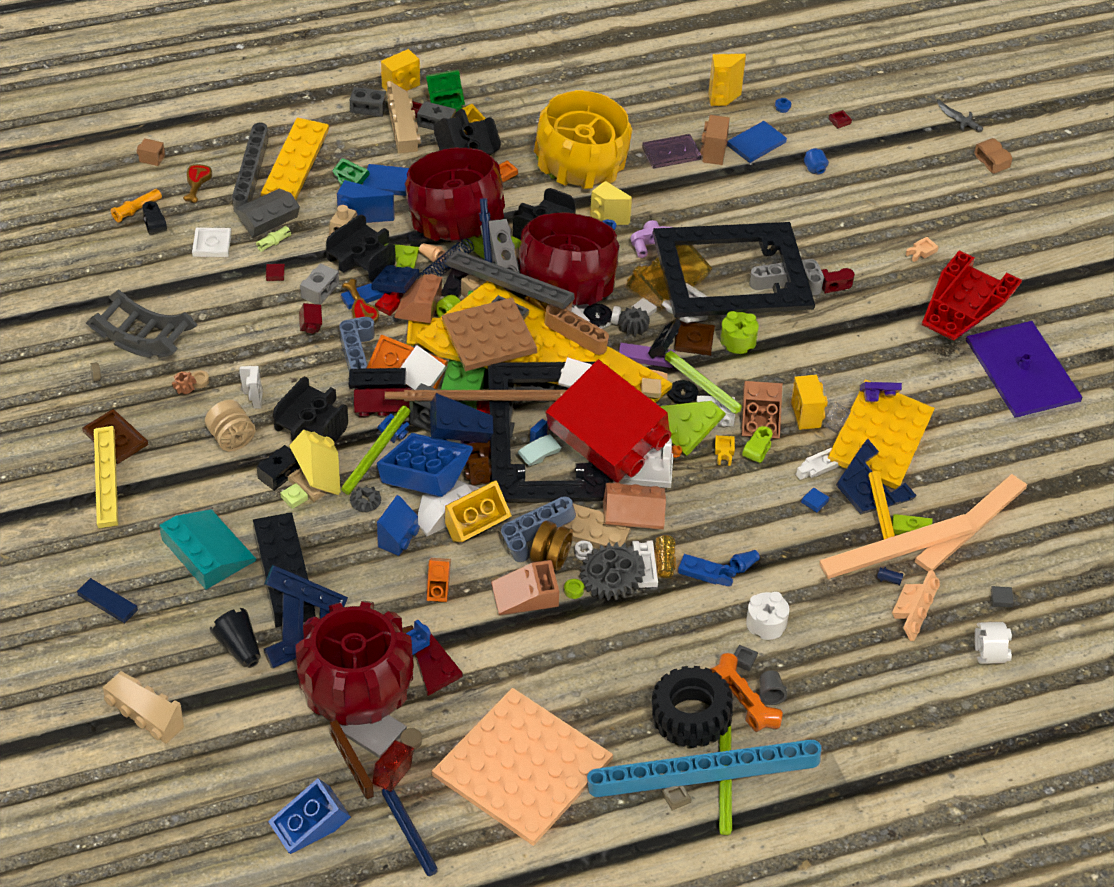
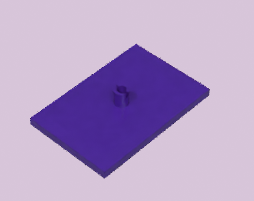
M1033 321L966 337V342L1014 418L1082 401V395Z

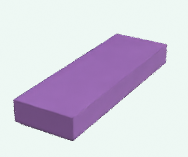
M620 343L619 353L637 363L673 367L672 364L665 360L666 355L662 357L657 356L652 359L648 354L651 347Z

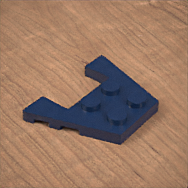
M869 439L864 442L836 484L860 514L876 510L868 476L872 470L866 462L875 457L879 451ZM906 482L893 492H890L883 484L888 507L911 501L917 496Z

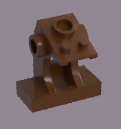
M490 440L487 443L465 444L472 446L473 451H479L471 453L465 464V480H469L471 485L490 482V476H492L491 465H489L488 460L491 459Z

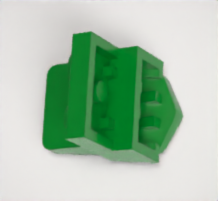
M459 69L426 75L431 103L454 108L456 112L462 109L465 101Z

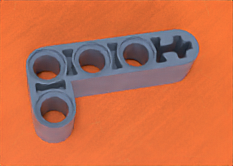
M360 317L342 321L339 326L340 341L348 370L367 368L361 342L370 341L375 337L374 320L370 317Z
M561 497L504 524L501 528V533L513 559L517 562H524L529 558L530 551L526 542L535 538L540 525L544 521L553 522L558 528L574 520L576 512L573 502L569 497Z

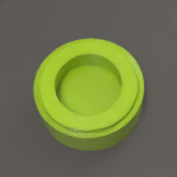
M579 579L567 580L564 584L565 595L571 599L580 598L584 594V584Z

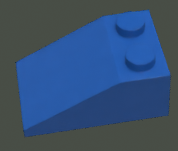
M344 180L337 192V208L340 205H346L349 209L355 210L357 216L360 214L364 215L366 223L394 221L393 192Z
M317 778L268 822L288 853L292 854L335 832L351 816L332 788Z

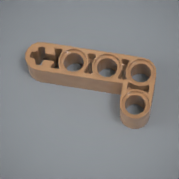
M573 301L565 309L551 304L546 307L544 323L547 327L595 354L601 355L607 351L609 334L571 312Z

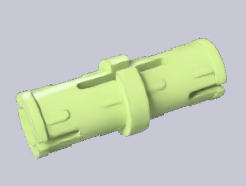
M284 226L276 232L268 233L267 237L256 242L257 248L262 252L272 245H278L281 240L291 236V232H288L290 229Z

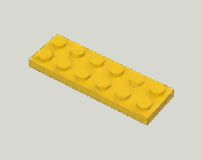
M296 118L261 191V197L280 188L290 192L295 200L297 199L329 131V124Z

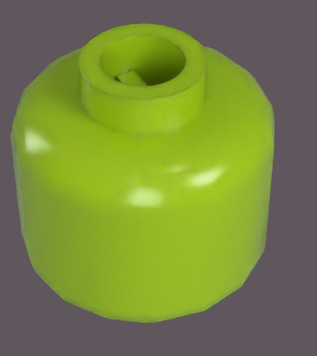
M447 295L439 300L436 304L437 315L439 317L444 315L457 305L460 299L455 295Z

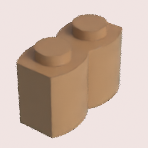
M991 138L976 144L975 156L980 162L985 164L991 173L994 174L1011 167L1013 159L1011 153L1002 148L1001 143L996 139Z

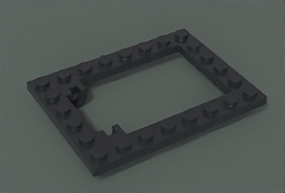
M790 222L653 228L652 234L674 318L727 315L730 311L764 313L814 310L815 302ZM759 242L764 256H772L779 250L788 280L784 288H780L779 283H774L772 287L774 293L689 298L676 246Z
M596 361L584 362V363H588V364L593 365ZM508 362L488 365L489 390H508V383L559 382L562 374L561 369L564 368L566 362ZM489 401V414L493 416V435L490 438L492 482L497 480L506 502H552L561 497H569L572 501H603L606 483H609V476L590 461L588 463H575V480L525 481V464H511L509 401Z

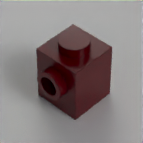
M303 303L299 311L300 331L307 333L319 332L322 326L321 304Z

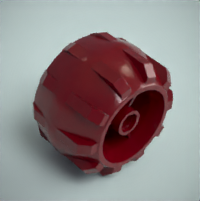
M459 147L429 153L410 166L407 172L405 188L413 228L420 233H424L425 237L434 241L439 239L451 240L452 243L461 242L462 239L474 236L476 238L481 237L480 226L482 221L479 219V213H481L480 198H487L490 221L502 220L504 218L503 209L505 208L500 166L493 157L482 150Z
M565 212L540 215L529 222L522 230L519 247V273L574 293L575 299L573 300L572 308L575 305L583 304L591 306L602 301L603 297L605 298L613 293L620 245L614 229L596 218Z
M365 600L361 601L360 606L343 607L342 603L338 602L329 605V613L321 619L315 616L309 618L304 623V639L296 644L297 676L299 687L303 690L308 700V707L314 713L322 715L330 721L337 720L339 725L344 726L373 724L381 721L382 718L390 715L405 703L410 683L413 681L411 636L402 631V618L396 612L388 611L382 614L374 610V602Z

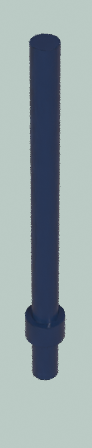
M480 198L481 213H479V219L482 221L485 261L492 263L489 229L490 212H488L487 198Z

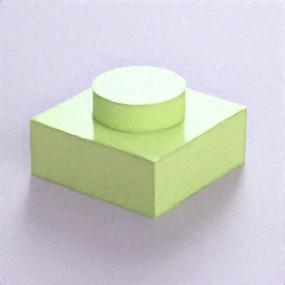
M297 483L280 492L281 498L292 509L308 500V494Z

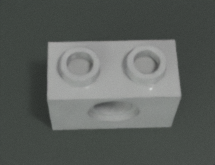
M320 263L316 269L312 270L307 279L301 282V298L314 304H322L339 285V271Z

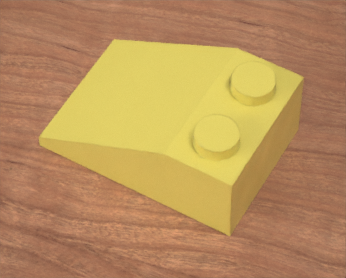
M303 430L289 446L311 487L339 495L341 493L339 459L334 441L330 437L318 435L316 432Z

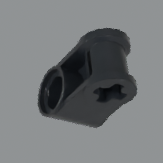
M154 201L145 202L142 206L145 214L143 219L149 235L167 231L166 220L158 204Z

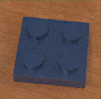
M394 265L386 266L371 283L372 290L406 293L420 276L419 269L395 267Z

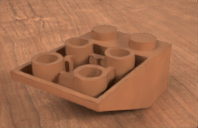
M744 382L742 398L743 437H752L756 429L765 426L772 430V439H780L783 383Z
M551 560L530 563L491 582L499 615L559 607V588Z

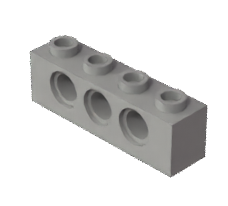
M507 219L489 221L492 263L519 273V263L515 256V246L511 239V229ZM501 286L502 288L511 293H517L516 291Z

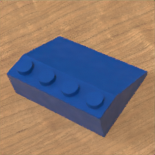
M411 433L377 462L381 482L443 497L454 487L473 451V447Z

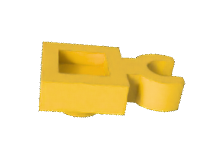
M716 435L715 455H718L717 464L721 465V460H727L728 466H731L732 456H734L735 436Z

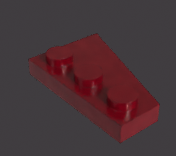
M432 634L430 635V645L414 654L426 687L427 696L463 677V672Z

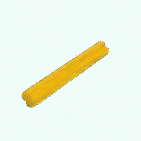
M872 471L868 476L883 539L885 540L894 537L895 534L880 472Z

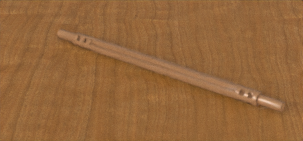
M404 390V392H385V399L432 401L435 394L438 393L455 401H556L566 390Z

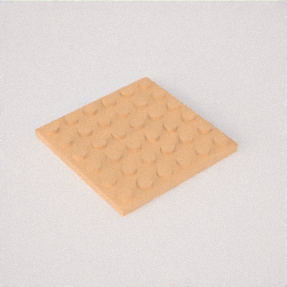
M511 688L432 770V776L534 846L588 787V773L593 769L606 767L613 759V754L519 691Z

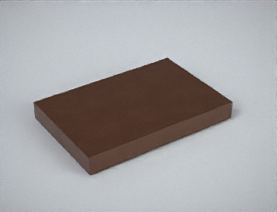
M114 409L82 427L83 433L93 442L94 429L114 427L116 464L121 463L149 445L148 440Z

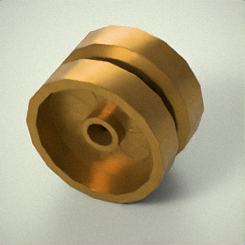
M547 520L540 525L530 552L531 562L551 560L553 569L559 571L569 554L573 530L564 526L557 530L555 523Z

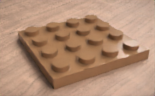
M513 297L442 315V322L465 371L537 353V346Z

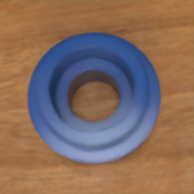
M780 98L775 101L776 110L780 113H786L791 108V101L786 98Z

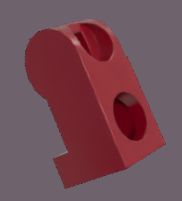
M843 268L840 271L828 272L827 269L821 270L824 276L822 286L824 294L852 287L855 276L853 270L849 268Z

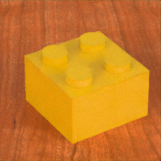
M407 49L382 60V87L387 91L388 81L393 82L405 91L419 86L420 59Z
M817 375L797 376L794 379L791 405L799 430L821 428L822 420H825L824 409L827 407L828 402L827 397L823 395V384L819 382Z

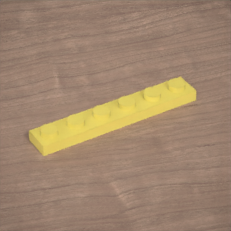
M113 426L94 429L98 528L118 525L115 430Z

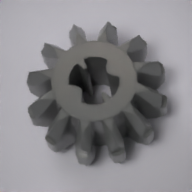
M634 306L632 309L626 307L625 311H621L619 327H621L622 332H626L627 335L634 334L636 336V334L642 335L643 332L647 331L650 323L647 311H642L641 307L636 309Z

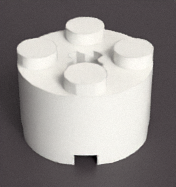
M764 592L752 596L746 619L748 630L753 635L761 636L760 638L764 640L780 637L787 627L789 605L779 592Z
M1004 622L977 623L979 628H975V650L979 651L981 657H977L979 664L1006 663L1011 661V649H1008V641H1011L1012 638L1011 629L1007 628Z

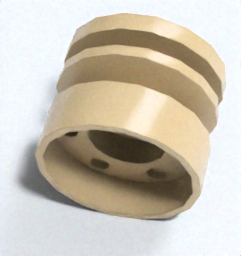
M224 400L217 403L209 410L205 417V426L214 436L218 445L228 452L236 451L246 446L256 432L253 422L246 415L241 405L234 400Z

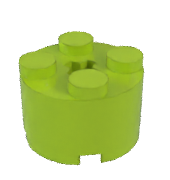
M728 312L722 321L720 336L722 346L724 344L727 347L726 350L736 354L747 353V350L754 349L759 329L756 316L743 312Z

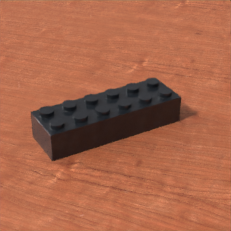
M293 513L253 519L254 535L265 581L272 565L308 580ZM266 586L275 628L282 627L283 593ZM303 601V622H306L309 618L316 616L315 606Z

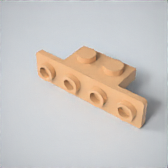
M933 570L928 571L923 584H905L892 611L895 619H907L904 630L910 641H915L917 634L920 632L921 625L940 586V581Z

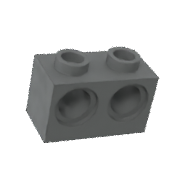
M354 87L349 99L350 113L383 117L387 106V91Z

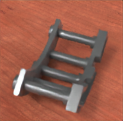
M119 289L108 297L113 303L102 315L99 313L95 314L86 322L92 330L104 339L107 336L115 341V346L130 353L149 358L153 355L162 358L174 354L178 349L173 344L183 331L191 330L198 325L186 312L177 315H164L150 311L129 299ZM118 307L129 314V317L119 328L107 321ZM136 319L146 324L137 336L125 332ZM154 327L162 329L155 339L145 338Z

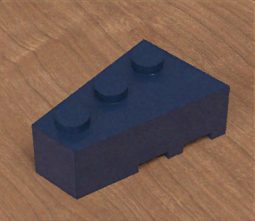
M438 393L435 394L430 402L431 438L487 443L493 435L492 415Z

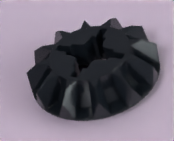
M594 304L587 306L583 311V314L590 320L589 322L598 327L601 324L606 326L608 322H611L612 311L606 305Z
M678 380L672 383V389L668 393L670 399H674L675 403H691L696 401L698 388L690 381ZM682 389H684L685 395H681Z

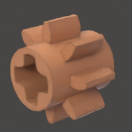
M181 371L174 376L175 381L172 382V386L177 390L178 394L183 393L187 395L195 390L193 384H196L197 381L190 371L188 373Z

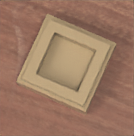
M642 378L641 392L647 397L660 398L661 380Z

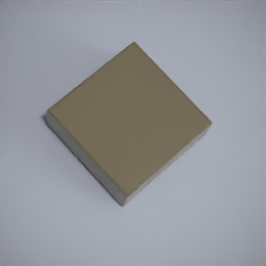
M673 786L662 790V795L672 811L691 803V797L684 786Z

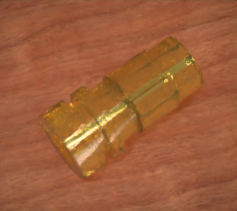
M668 535L659 536L655 541L658 575L661 578H670L674 575V570L676 569V557H674L675 539Z

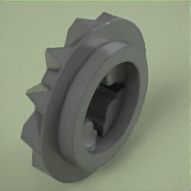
M367 485L364 488L358 486L356 491H352L350 503L358 511H373L381 503L380 491H376L374 486L368 488ZM365 495L366 497H369V501L365 498H362V496Z

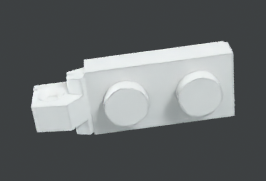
M832 448L806 458L802 466L797 468L798 470L795 474L799 480L808 476L811 478L839 467L838 462H830V459H828Z

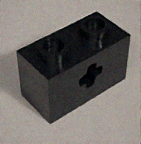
M284 445L257 465L258 479L275 491L288 481V476L299 469L300 465L292 450Z

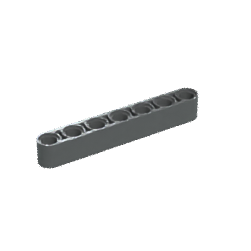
M259 122L252 126L232 195L233 209L252 201L268 144V128L265 123Z

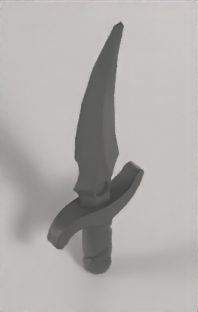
M937 99L939 107L948 116L961 122V131H964L965 126H969L978 132L983 131L982 126L972 121V112H969V116L965 117L961 112L948 107Z

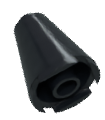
M240 608V612H236L233 609L218 617L214 621L215 626L213 628L210 626V632L243 667L248 666V668H251L258 664L261 655L250 617L244 608Z

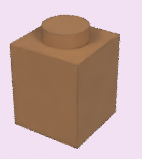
M144 138L137 147L139 162L159 166L165 157L164 142Z

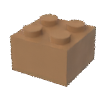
M710 115L709 121H705L704 131L706 132H703L701 141L704 145H701L700 155H703L704 163L723 165L730 117Z

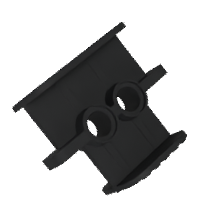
M461 109L455 112V118H442L434 125V135L439 151L457 147L469 148L470 146L472 149H479L488 155H492L501 147L498 130L496 129L495 121L491 117L469 123L465 110Z
M547 188L544 191V199L538 206L534 207L521 203L518 207V215L513 218V237L521 240L523 228L540 215L562 212L576 214L575 199L567 193Z
M360 214L328 236L326 255L327 260L330 262L336 259L339 260V270L343 273L353 266L362 267L368 271L369 280L373 282L386 266L395 265V245L392 243L387 244L389 241V230L383 228L376 232L366 225V217Z
M304 376L274 407V428L276 431H281L283 428L290 430L292 441L303 430L316 432L324 437H330L335 443L348 426V408L345 404H342L339 408L332 406L336 401V389L330 387L323 393L309 386V379Z

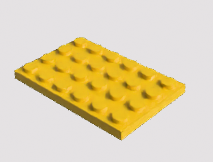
M859 391L829 453L828 459H830V462H838L839 466L847 469L864 442L869 439L879 453L866 462V464L872 471L880 472L884 485L897 489L905 477L935 408L900 393H897L896 396H884V393H879V400L877 402H866L864 392Z

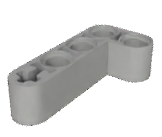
M804 259L802 262L812 295H818L822 291L823 273L817 261ZM783 263L752 268L750 287L754 290L771 289L774 283H779L780 287H784L788 280Z

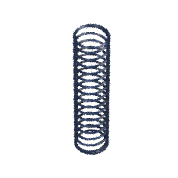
M463 242L456 243L445 254L435 260L434 263L424 269L423 272H420V275L422 274L423 276V273L427 275L426 270L429 272V268H431L432 274H434V270L437 274L436 276L441 277L452 267L448 266L444 269L440 259H442V262L444 260L447 263L446 258H449L457 250L461 251L460 248L469 254L474 250V246L472 250L471 247L468 250Z

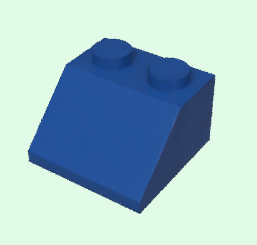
M396 495L377 521L378 547L397 556L408 548L410 540L418 534L420 529L417 514L401 496Z

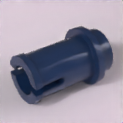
M886 566L884 568L880 567L877 574V579H880V582L884 580L899 586L903 578V573L886 569Z

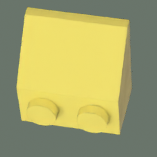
M605 181L592 190L590 217L600 221L606 219L616 222V225H628L631 217L632 197Z

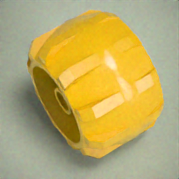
M583 90L558 94L549 100V104L540 113L534 153L539 157L537 166L545 174L551 173L557 178L556 182L564 186L572 184L581 186L582 189H593V185L605 181L611 184L616 181L617 173L625 168L630 148L632 127L628 120V114L622 106L603 94Z

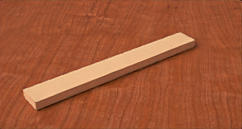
M1011 474L965 514L973 527V533L926 548L916 557L915 563L926 571H934L1026 489L1027 484Z
M965 514L822 559L820 560V566L827 579L834 578L973 533V527Z

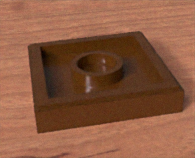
M680 321L682 324L678 329L679 333L676 337L675 351L711 356L715 325Z

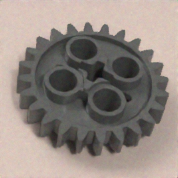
M609 542L606 548L600 545L599 551L593 549L594 554L587 553L588 560H582L584 565L580 566L582 583L586 587L587 592L591 591L592 596L598 594L599 599H602L605 595L607 600H610L611 596H614L617 600L620 594L625 598V592L632 594V588L638 589V582L642 583V576H645V564L642 555H639L638 550L634 551L633 546L627 548L626 543L619 547L618 542L614 546H611Z

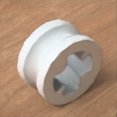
M579 541L575 545V556L579 560H588L587 553L592 554L593 546L588 541Z

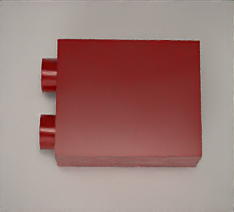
M599 359L545 411L549 430L617 483L626 474L629 477H634L638 474L645 463L643 457L652 448L657 451L662 449L671 437L668 412Z

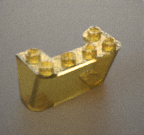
M692 245L676 246L685 283L694 287L703 281L713 268ZM658 257L649 267L647 265L637 266L632 271L633 275L627 279L628 283L626 286L661 310L665 308L662 305L663 301L669 300Z

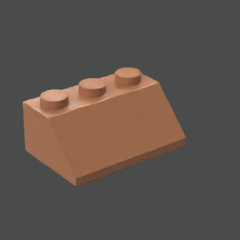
M429 274L423 275L416 280L406 293L403 294L395 313V318L431 323L436 311V304L441 298L442 277Z
M617 482L606 483L603 499L605 524L664 530L665 488L640 486L638 484L626 485Z

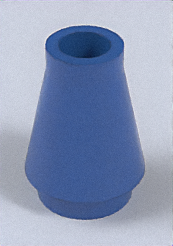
M756 550L735 554L730 559V566L734 567L737 573H744L760 559L759 553Z

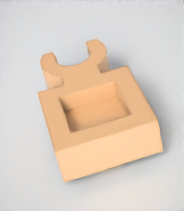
M925 237L914 243L913 247L908 248L906 256L913 255V262L917 261L920 256L925 259L938 252V246L928 237Z

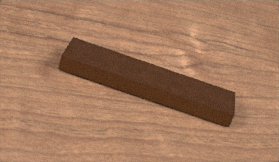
M337 720L330 722V735L365 799L374 797L373 784Z

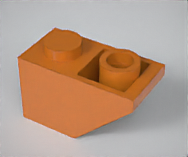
M430 558L427 601L447 602L451 559Z

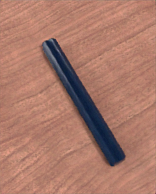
M393 786L384 787L382 795L426 875L429 877L435 875L438 872V868Z

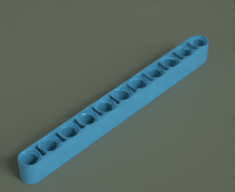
M804 740L597 768L591 770L587 775L588 791L594 797H603L815 768L821 762V745L815 740Z

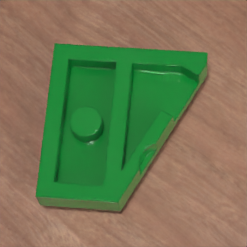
M344 158L332 170L340 185L343 184L344 180L362 184L370 175L367 169Z

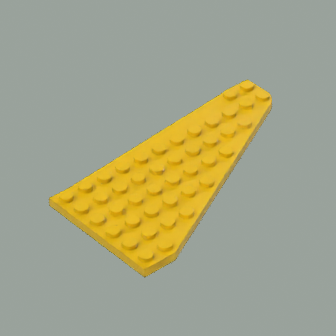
M486 281L445 313L449 314L489 304L498 295L505 299L513 297L516 304L529 309V315L524 319V322L533 340L536 335L542 336L543 346L539 350L540 358L538 362H566L567 357L581 362H591L599 359L639 391H641L642 378L661 380L660 398L672 389L671 382L608 346L604 354L598 355L550 329L544 323L545 311L495 283ZM442 316L416 336V342L438 357L461 362L442 322ZM548 382V383H552V384L558 385L559 382ZM648 397L655 403L660 399Z

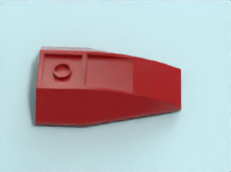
M959 250L941 272L922 325L954 341L1002 307L1022 283V279L1007 272L1001 280L973 268L975 257Z

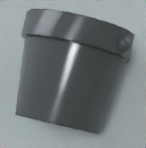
M772 670L761 674L759 679L761 701L766 705L782 703L787 698V687L783 685L779 673Z

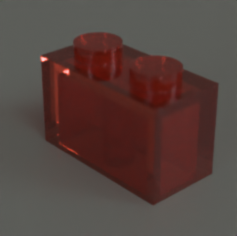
M395 740L375 763L372 784L392 792L411 768L414 748Z

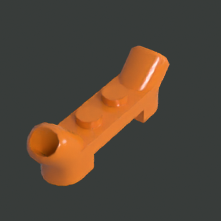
M731 653L722 654L719 664L711 668L712 673L717 672L722 676V679L727 681L734 696L747 710L746 722L756 732L765 727L780 728L783 715L782 710L765 706L761 702L759 695L753 692L748 686L747 681L736 672L738 658Z

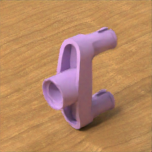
M652 220L646 222L642 230L633 233L630 240L636 249L638 257L644 258L648 255L645 245L655 244L652 234L653 228L671 227H659L658 222ZM676 246L677 253L682 250L681 246Z

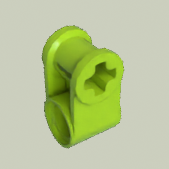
M765 426L756 429L751 439L746 443L742 456L762 463L771 448L772 430Z

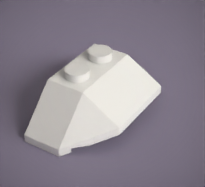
M457 480L454 487L443 497L428 493L422 495L418 512V525L423 533L429 536L445 528V505L480 487Z

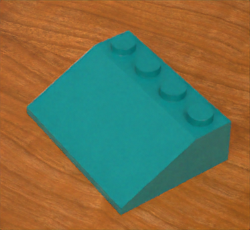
M212 509L176 515L159 525L162 541L205 590L256 561V557Z

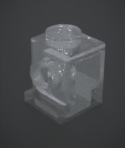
M834 402L824 418L827 420L824 427L838 433L844 426L851 410Z

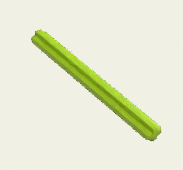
M669 351L665 354L666 361L734 414L741 412L742 405L676 353Z
M406 406L400 408L341 488L342 492L349 495L408 417L411 412Z
M731 726L728 727L725 735H720L719 752L731 750ZM732 779L719 781V832L721 835L727 836L732 831Z

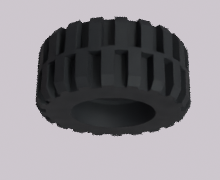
M682 666L679 670L677 668L671 670L669 675L666 673L661 677V681H658L654 686V691H652V718L654 725L659 730V734L664 738L667 736V740L671 743L677 742L682 747L690 745L691 748H697V745L707 746L709 742L712 741L714 743L719 740L720 735H725L728 727L731 726L733 716L732 691L727 681L722 679V676L717 672L712 673V670L706 667L701 669L700 666H694V668ZM686 700H699L710 707L702 712L686 713L678 710L675 706Z

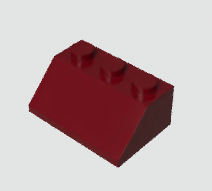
M411 387L354 389V413H358V416H370V412H377L378 416L389 415V412L397 413L402 406L410 409L409 401H404V399H385V392H404V390H411Z

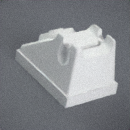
M670 438L662 449L657 451L652 448L643 457L645 463L638 474L634 477H629L626 474L618 482L628 485L638 484L640 486L671 488L673 466L672 439Z

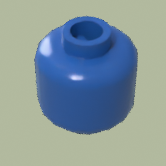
M817 148L810 149L804 157V163L810 173L822 174L826 171L829 161L822 150Z

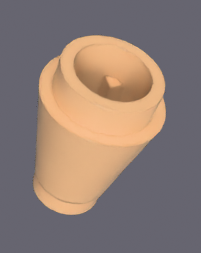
M423 243L419 247V252L433 263L445 254V250L441 246Z

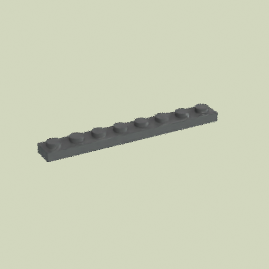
M458 250L446 260L449 267L561 309H565L575 299L572 292Z

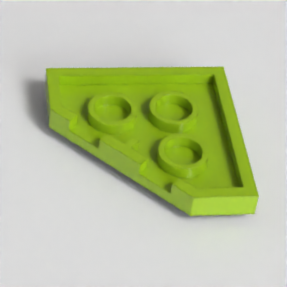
M712 401L660 406L668 412L672 443L676 446H681L682 452L686 456L694 450L726 415Z

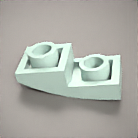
M549 434L524 446L518 451V454L531 466L543 462L546 456L559 453L562 447Z

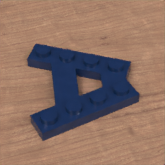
M272 565L264 585L283 593L282 641L264 648L271 668L296 658V644L304 639L303 601L320 608L321 619L329 613V605L340 602L345 607L348 597Z

